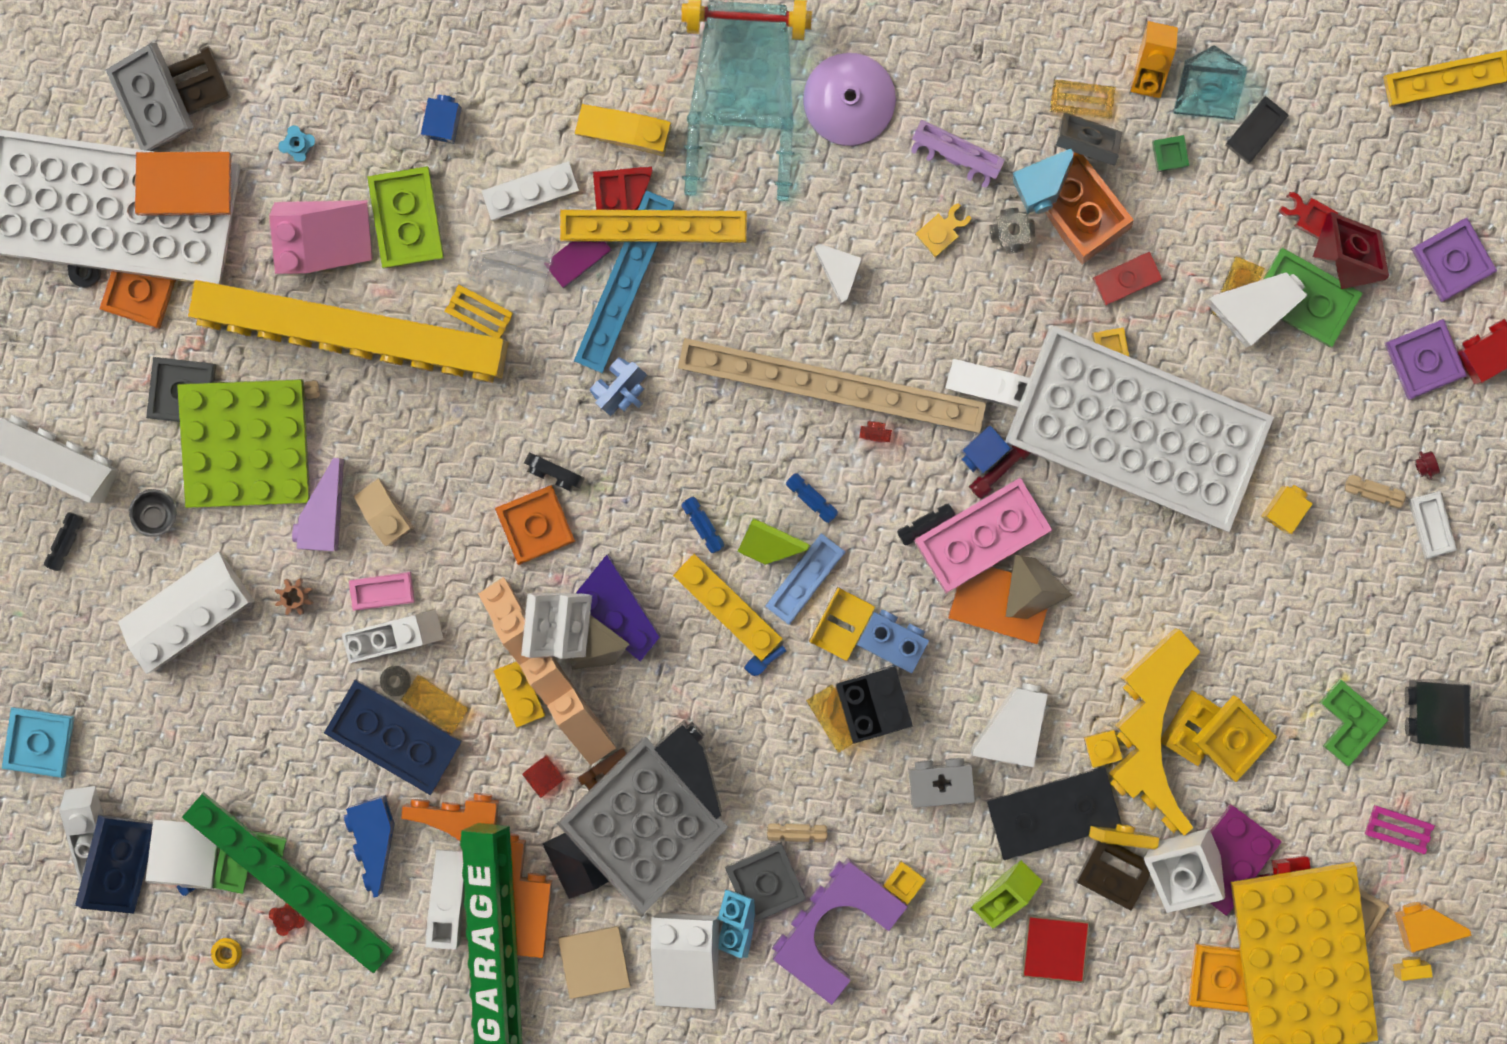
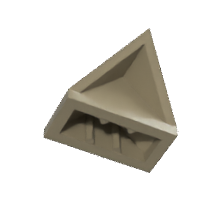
M1015 555L1006 617L1028 619L1072 596L1036 558Z

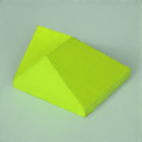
M753 518L737 552L766 565L807 551L810 544Z

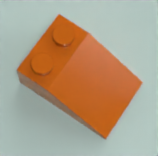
M1073 152V163L1057 202L1053 203V207L1046 211L1045 214L1062 240L1083 265L1132 229L1134 219L1084 155Z

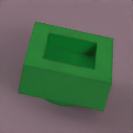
M1184 135L1152 141L1157 172L1189 166Z

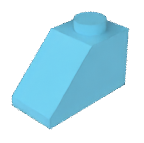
M1071 148L1013 172V183L1027 214L1034 211L1036 214H1041L1050 210L1053 207V203L1057 202L1073 163L1074 153Z

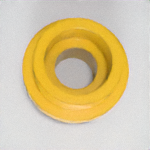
M232 938L218 940L211 949L212 961L222 969L235 967L242 958L240 944ZM223 948L231 949V958L223 956Z

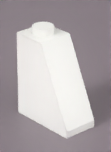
M1286 272L1213 295L1205 303L1245 347H1249L1307 295L1303 291L1305 286L1301 280L1294 274L1289 276Z
M1023 683L1022 688L1014 687L971 747L970 753L972 756L1034 767L1048 696L1045 692H1040L1041 686Z

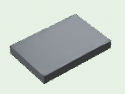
M157 43L146 45L106 69L140 150L155 151L194 128Z

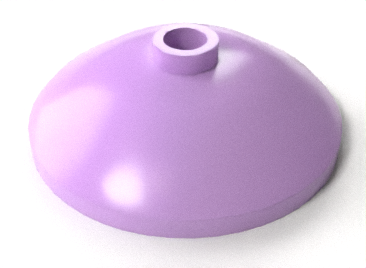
M841 53L827 58L812 71L805 85L803 103L809 123L821 137L838 145L855 146L873 140L885 130L894 113L896 95L889 74L877 61L858 53ZM847 91H853L856 94V99L854 101H847L844 94Z

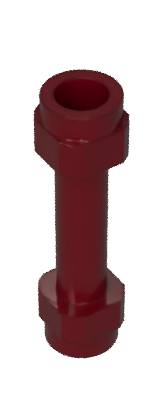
M1012 445L1011 448L1013 450L985 476L977 477L968 487L981 500L992 490L991 486L1020 459L1025 460L1031 453Z

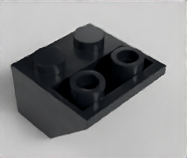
M895 665L866 672L836 683L853 744L913 727Z

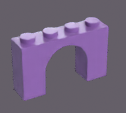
M849 858L844 863L839 860L828 874L832 879L825 888L820 885L809 899L813 903L805 912L801 909L791 922L794 928L787 936L782 934L772 947L775 951L773 954L775 962L831 1005L851 979L849 974L819 951L814 940V933L820 918L833 908L850 906L863 911L886 930L890 931L908 907L905 902L883 887V884Z

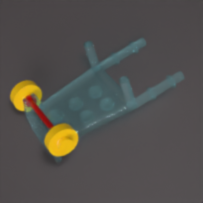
M688 0V3H682L681 22H687V34H700L701 22H705L691 106L687 116L688 136L687 145H684V148L687 149L685 176H682V179L685 180L684 195L697 196V180H701V177H698L699 149H702V146H699L700 124L781 129L780 150L776 151V154H779L778 181H775L774 185H777V201H789L790 186H793V183L790 182L791 156L795 155V152L792 151L794 122L788 27H792V40L804 41L805 30H811L812 11H806L807 0H794L793 11H787V5L756 4L709 0L708 6H702V0Z

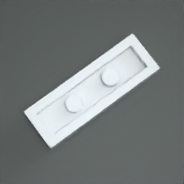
M569 161L482 190L492 221L580 192Z

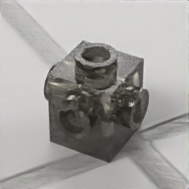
M1018 208L1000 210L1001 216H996L993 219V224L989 225L991 242L996 243L997 250L1006 249V254L1025 251L1024 247L1031 243V237H1035L1033 218L1028 219L1027 212L1019 213ZM1010 224L1018 225V234L1012 235L1009 233L1008 227Z

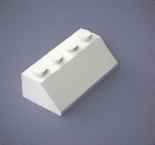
M11 415L9 419L0 417V462L88 503H104L119 469L111 466L112 460L99 454H95L94 458L83 453L84 447L68 440L66 445L55 440L56 434L43 428H39L38 432L27 427L28 421L15 415Z
M218 551L118 621L128 649L145 673L148 674L164 666L255 601L224 556Z

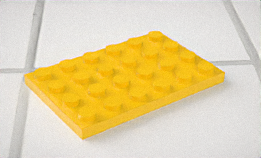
M1349 862L1231 882L1252 1043L1360 1044L1378 1041L1357 866L1355 863Z

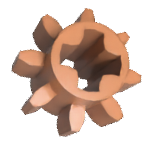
M302 578L298 579L295 585H292L289 579H285L284 584L286 587L284 589H275V592L280 594V601L275 605L285 606V615H290L295 608L300 615L304 614L302 606L314 603L308 599V593L312 592L313 588L305 589L302 586ZM298 590L297 596L301 597V600L291 604L292 598L288 597V593Z

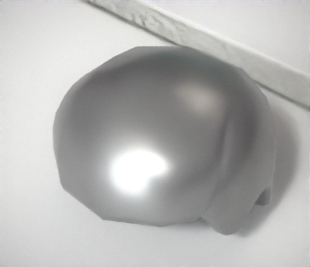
M147 489L137 494L130 504L129 517L132 526L144 536L159 537L170 531L176 521L177 511L174 500L161 490Z

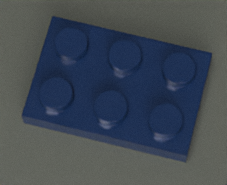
M98 815L75 906L89 910L135 913L148 863L153 822Z

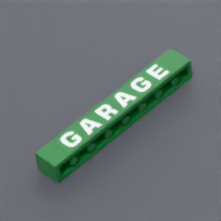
M477 823L462 830L460 839L463 855L462 877L465 888L464 908L467 920L466 938L468 940V968L470 970L471 984L469 995L472 1000L473 1017L471 1026L474 1033V1044H523L510 826Z

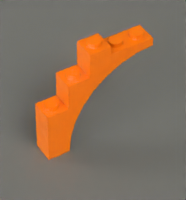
M474 793L473 798L468 797L466 799L465 809H460V804L453 802H442L441 807L429 806L430 801L424 799H411V804L406 803L402 806L401 819L425 823L450 834L460 841L461 831L477 823L497 825L499 800H492L491 794ZM510 833L517 956L543 958L546 950L553 880L546 879V875L541 873H528L527 877H522L526 840H520L518 834Z

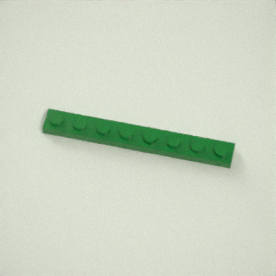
M202 792L182 816L185 821L373 974L393 952L394 947L205 792Z

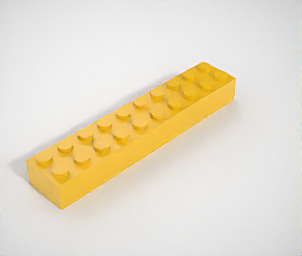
M200 280L194 281L188 317L197 320L196 325L220 331L221 325L227 326L226 331L251 337L252 331L258 332L257 337L281 342L282 337L289 338L288 343L312 348V343H318V349L342 354L344 348L349 349V355L372 360L373 354L380 355V361L402 366L403 360L411 361V367L433 372V367L437 366L442 367L441 372L447 375L463 377L464 372L473 373V379L493 383L494 378L502 379L509 345L506 340Z

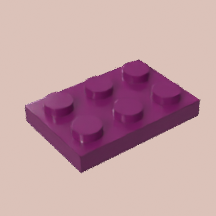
M1231 804L1210 830L1221 855L1225 892L1224 900L1210 904L1226 916L1234 907L1231 882L1255 878L1281 844L1279 839Z

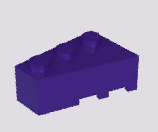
M607 554L576 594L592 596L590 615L628 642L629 645L625 650L641 661L661 635L613 560Z

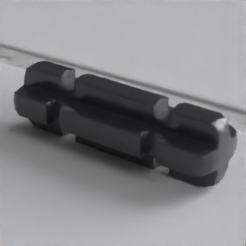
M944 504L937 508L938 512L934 513V511H931L911 522L912 526L906 525L898 529L897 533L902 543L909 545L914 542L915 537H920L954 517L955 512L949 504Z
M73 512L66 514L62 522L65 525L60 527L50 548L52 553L48 554L44 561V566L53 571L61 570L65 562L63 557L68 555L77 536L75 532L77 529H80L83 523V518Z

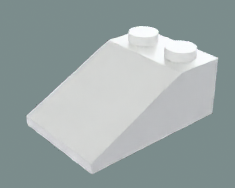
M659 912L652 917L651 960L656 1006L717 1009L720 921L718 916Z

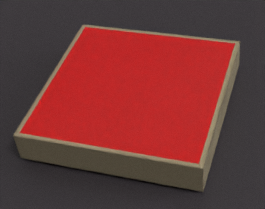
M1027 914L1021 976L1084 983L1090 921Z

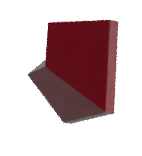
M1330 212L1325 219L1312 257L1336 266L1341 289L1385 281L1389 277L1381 231Z

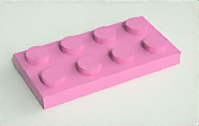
M1019 478L916 538L914 542L945 594L1047 535L1052 531V528L1022 479Z

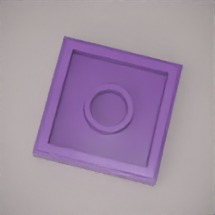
M1468 218L1457 222L1411 248L1440 302L1449 299L1497 272Z
M1444 319L1384 343L1408 400L1467 376Z

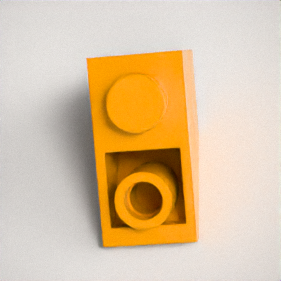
M1151 21L1147 22L1139 48L1130 92L1161 98L1177 47L1178 27Z

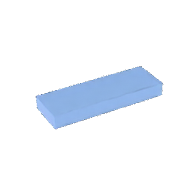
M821 533L765 607L790 625L844 555L845 551Z

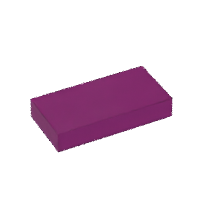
M570 242L544 264L559 284L565 288L612 250L606 242Z

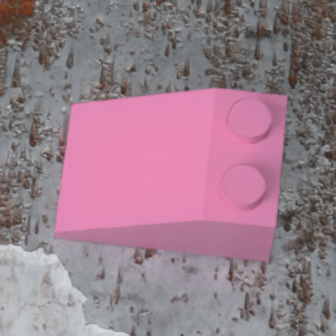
M368 200L274 202L269 220L275 274L310 273L372 260Z

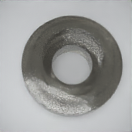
M390 666L380 676V686L390 696H401L410 688L411 676L401 666ZM396 675L400 678L401 682L398 687H393L390 684L391 676Z

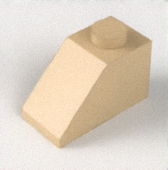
M379 478L354 495L366 521L385 547L391 546L415 529Z

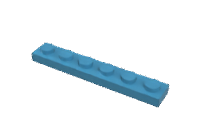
M646 190L638 210H673L675 202ZM624 242L574 362L603 374L659 242Z

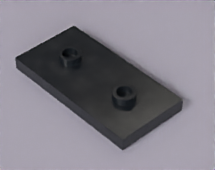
M1104 766L986 800L1003 860L1089 836L1090 826L1115 829L1117 824H1121Z

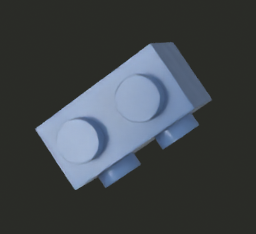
M883 609L879 614L873 611L856 644L892 664L913 673L929 642L928 639L923 637L925 631L910 623L907 628L897 624L898 617Z

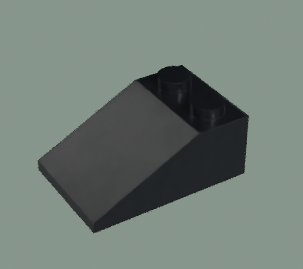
M1409 679V687L1405 688V703L1409 705V717L1405 720V732L1407 736H1410V741L1418 744L1470 748V685L1448 679Z
M683 720L656 744L654 750L717 820L721 816L722 808L705 744L702 741L704 734L694 722L688 725Z

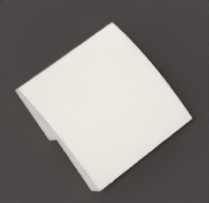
M528 593L521 655L528 658L555 656L560 659L585 657L592 596L576 593Z
M153 820L145 881L149 884L180 885L182 888L212 889L217 846L189 823Z

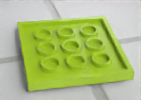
M303 379L187 383L177 385L185 508L307 503L309 501L310 485Z

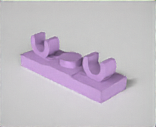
M922 119L912 138L915 140L912 153L915 154L920 146H926L929 149V154L926 158L928 161L932 160L936 151L940 152L939 154L945 156L948 162L954 165L969 166L971 168L967 179L971 181L975 173H982L985 177L982 184L984 188L989 185L991 178H997L1005 160Z

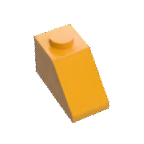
M1420 902L1408 903L1402 906V911L1395 912L1404 947L1412 953L1472 936L1470 929L1425 904L1421 905Z

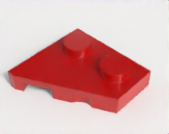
M652 166L593 172L596 210H638L653 173Z

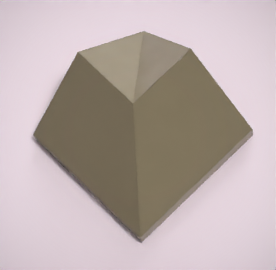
M590 615L586 656L570 658L572 670L614 665L629 643Z

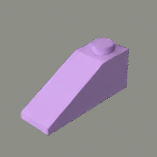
M332 459L300 514L298 524L293 525L292 541L297 542V549L338 551L344 459Z

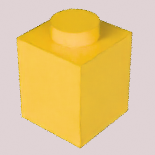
M1292 485L1291 488L1281 486L1261 517L1285 534H1292L1313 503L1306 499L1308 494L1296 485Z

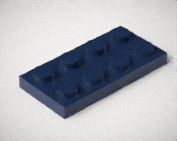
M357 679L352 683L324 732L327 736L429 795L435 790L462 743V740Z

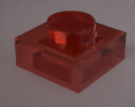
M867 421V426H860L858 439L890 443L892 430L885 429L886 423Z
M547 754L522 773L540 798L566 779Z

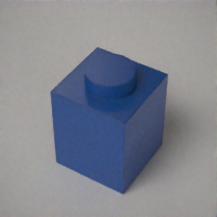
M440 94L437 95L436 99L428 98L421 135L424 138L455 144L462 110L459 103H455V98Z
M990 425L961 450L964 455L961 460L972 473L978 470L982 474L1011 448Z

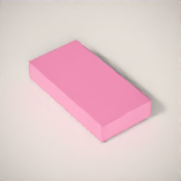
M411 572L349 580L353 611L415 603Z

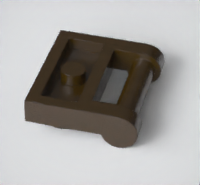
M209 46L200 49L201 53L167 66L173 78L206 64L208 71L175 84L188 115L231 98L216 63L215 56Z
M1095 840L1076 882L1132 911L1150 877V872L1143 857L1120 845ZM1105 851L1139 869L1137 877L1135 878L1102 861L1100 857Z

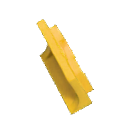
M837 587L809 642L847 661L875 606ZM831 614L855 627L853 633L827 620L829 615Z
M1191 690L1162 735L1161 743L1191 763L1199 766L1206 754L1192 741L1198 733L1185 726V724L1189 720L1203 729L1221 708Z

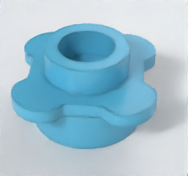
M293 125L287 129L288 134L283 141L279 142L278 147L282 153L292 155L296 162H303L310 148L315 145V138L311 134H304L298 126ZM295 141H299L300 145L298 147L294 146Z

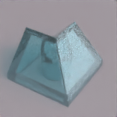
M1216 45L1185 60L1173 114L1235 120L1247 74V67Z

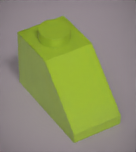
M1021 860L1004 872L971 908L994 929L1026 906L1043 881Z

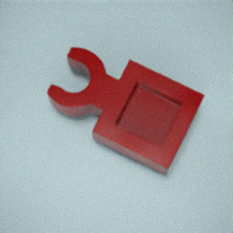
M1289 192L1286 196L1293 200L1294 208L1289 210L1281 206L1278 210L1283 216L1298 217L1294 226L1319 239L1327 215L1330 212L1338 214L1335 210L1313 198H1310L1307 204H1304L1302 198L1295 192Z

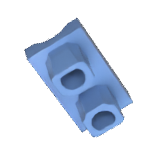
M618 357L609 369L617 376V379L610 386L600 379L590 388V392L597 400L595 403L610 416L618 408L625 412L632 403L638 408L643 405L637 397L644 390L640 383L647 376L633 361L629 363Z

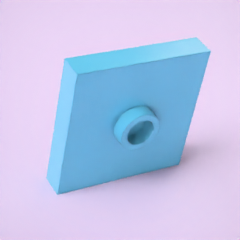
M11 707L2 769L64 778L66 776L75 716Z

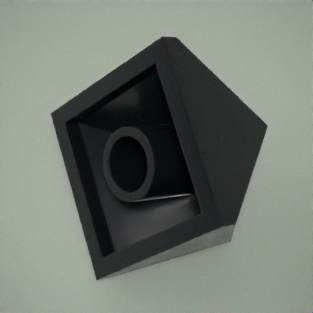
M566 833L542 843L568 899L594 891L609 882Z

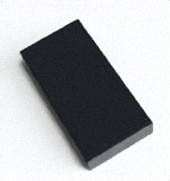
M1264 96L1225 146L1247 164H1250L1289 114L1267 96Z

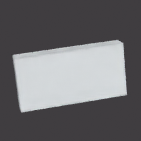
M1441 491L1408 499L1424 558L1428 559L1457 551Z

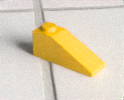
M582 104L575 135L664 157L672 126L669 121L641 114Z

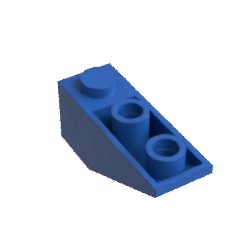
M386 795L351 805L346 809L347 814L344 815L347 830L349 833H354L357 844H353L356 859L358 862H363L366 873L362 874L365 888L368 892L372 891L374 898L383 892L395 826Z

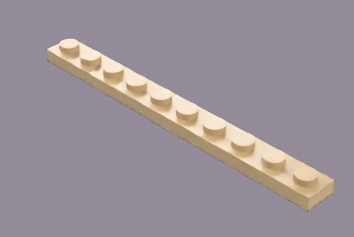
M684 338L678 369L974 433H980L986 403L687 338Z

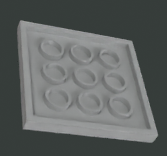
M647 737L642 738L556 823L639 914H644L728 828L720 818L715 819L654 750L655 746Z

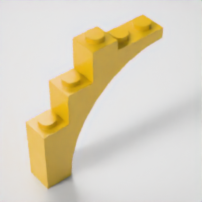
M1174 628L1121 677L1126 683L1122 687L1124 691L1134 701L1138 698L1141 701L1114 725L1120 731L1116 735L1128 749L1131 746H1134L1135 749L1118 763L1109 774L1114 779L1110 784L1122 797L1127 793L1130 797L1135 798L1142 791L1144 794L1140 797L1141 800L1152 811L1156 807L1164 815L1161 819L1164 825L1173 834L1178 830L1185 836L1194 827L1179 809L1168 787L1162 764L1161 733L1164 713L1172 690L1184 670L1197 657L1200 651L1180 629Z

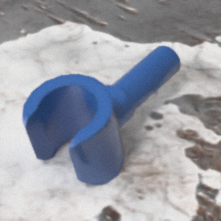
M781 646L762 661L754 655L744 666V669L752 676H758L772 661L787 651Z

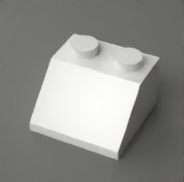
M1210 829L1160 840L1158 848L1149 849L1146 853L1144 861L1167 913L1224 900L1225 892L1221 855Z

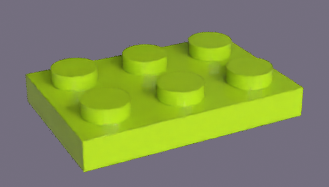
M426 166L367 176L382 268L387 269L444 259L430 168Z

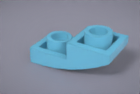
M725 890L718 920L723 921L719 935L718 950L741 959L748 958L754 928V899L731 890Z

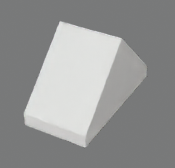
M819 244L814 247V251L840 304H843L848 299L862 258Z

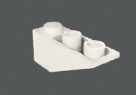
M953 359L945 389L1018 409L1030 378Z
M432 610L342 633L348 661L353 663L443 640L437 611Z
M96 786L65 790L59 809L79 883L82 880L98 815H103Z
M436 850L425 947L456 950L460 945L465 890L462 877V851Z

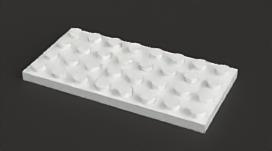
M0 130V255L192 283L195 280L222 284L241 166L238 163H231V215L137 216L135 214L136 152L153 151Z
M1050 326L1005 443L1223 531L1230 532L1274 417L1061 328Z

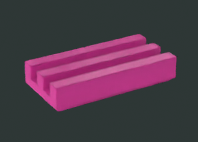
M1374 805L1364 834L1426 854V846L1431 839L1430 833L1434 830L1435 825ZM1380 813L1424 828L1423 833L1421 834L1377 819L1378 814ZM1377 825L1419 839V845L1374 831V826Z

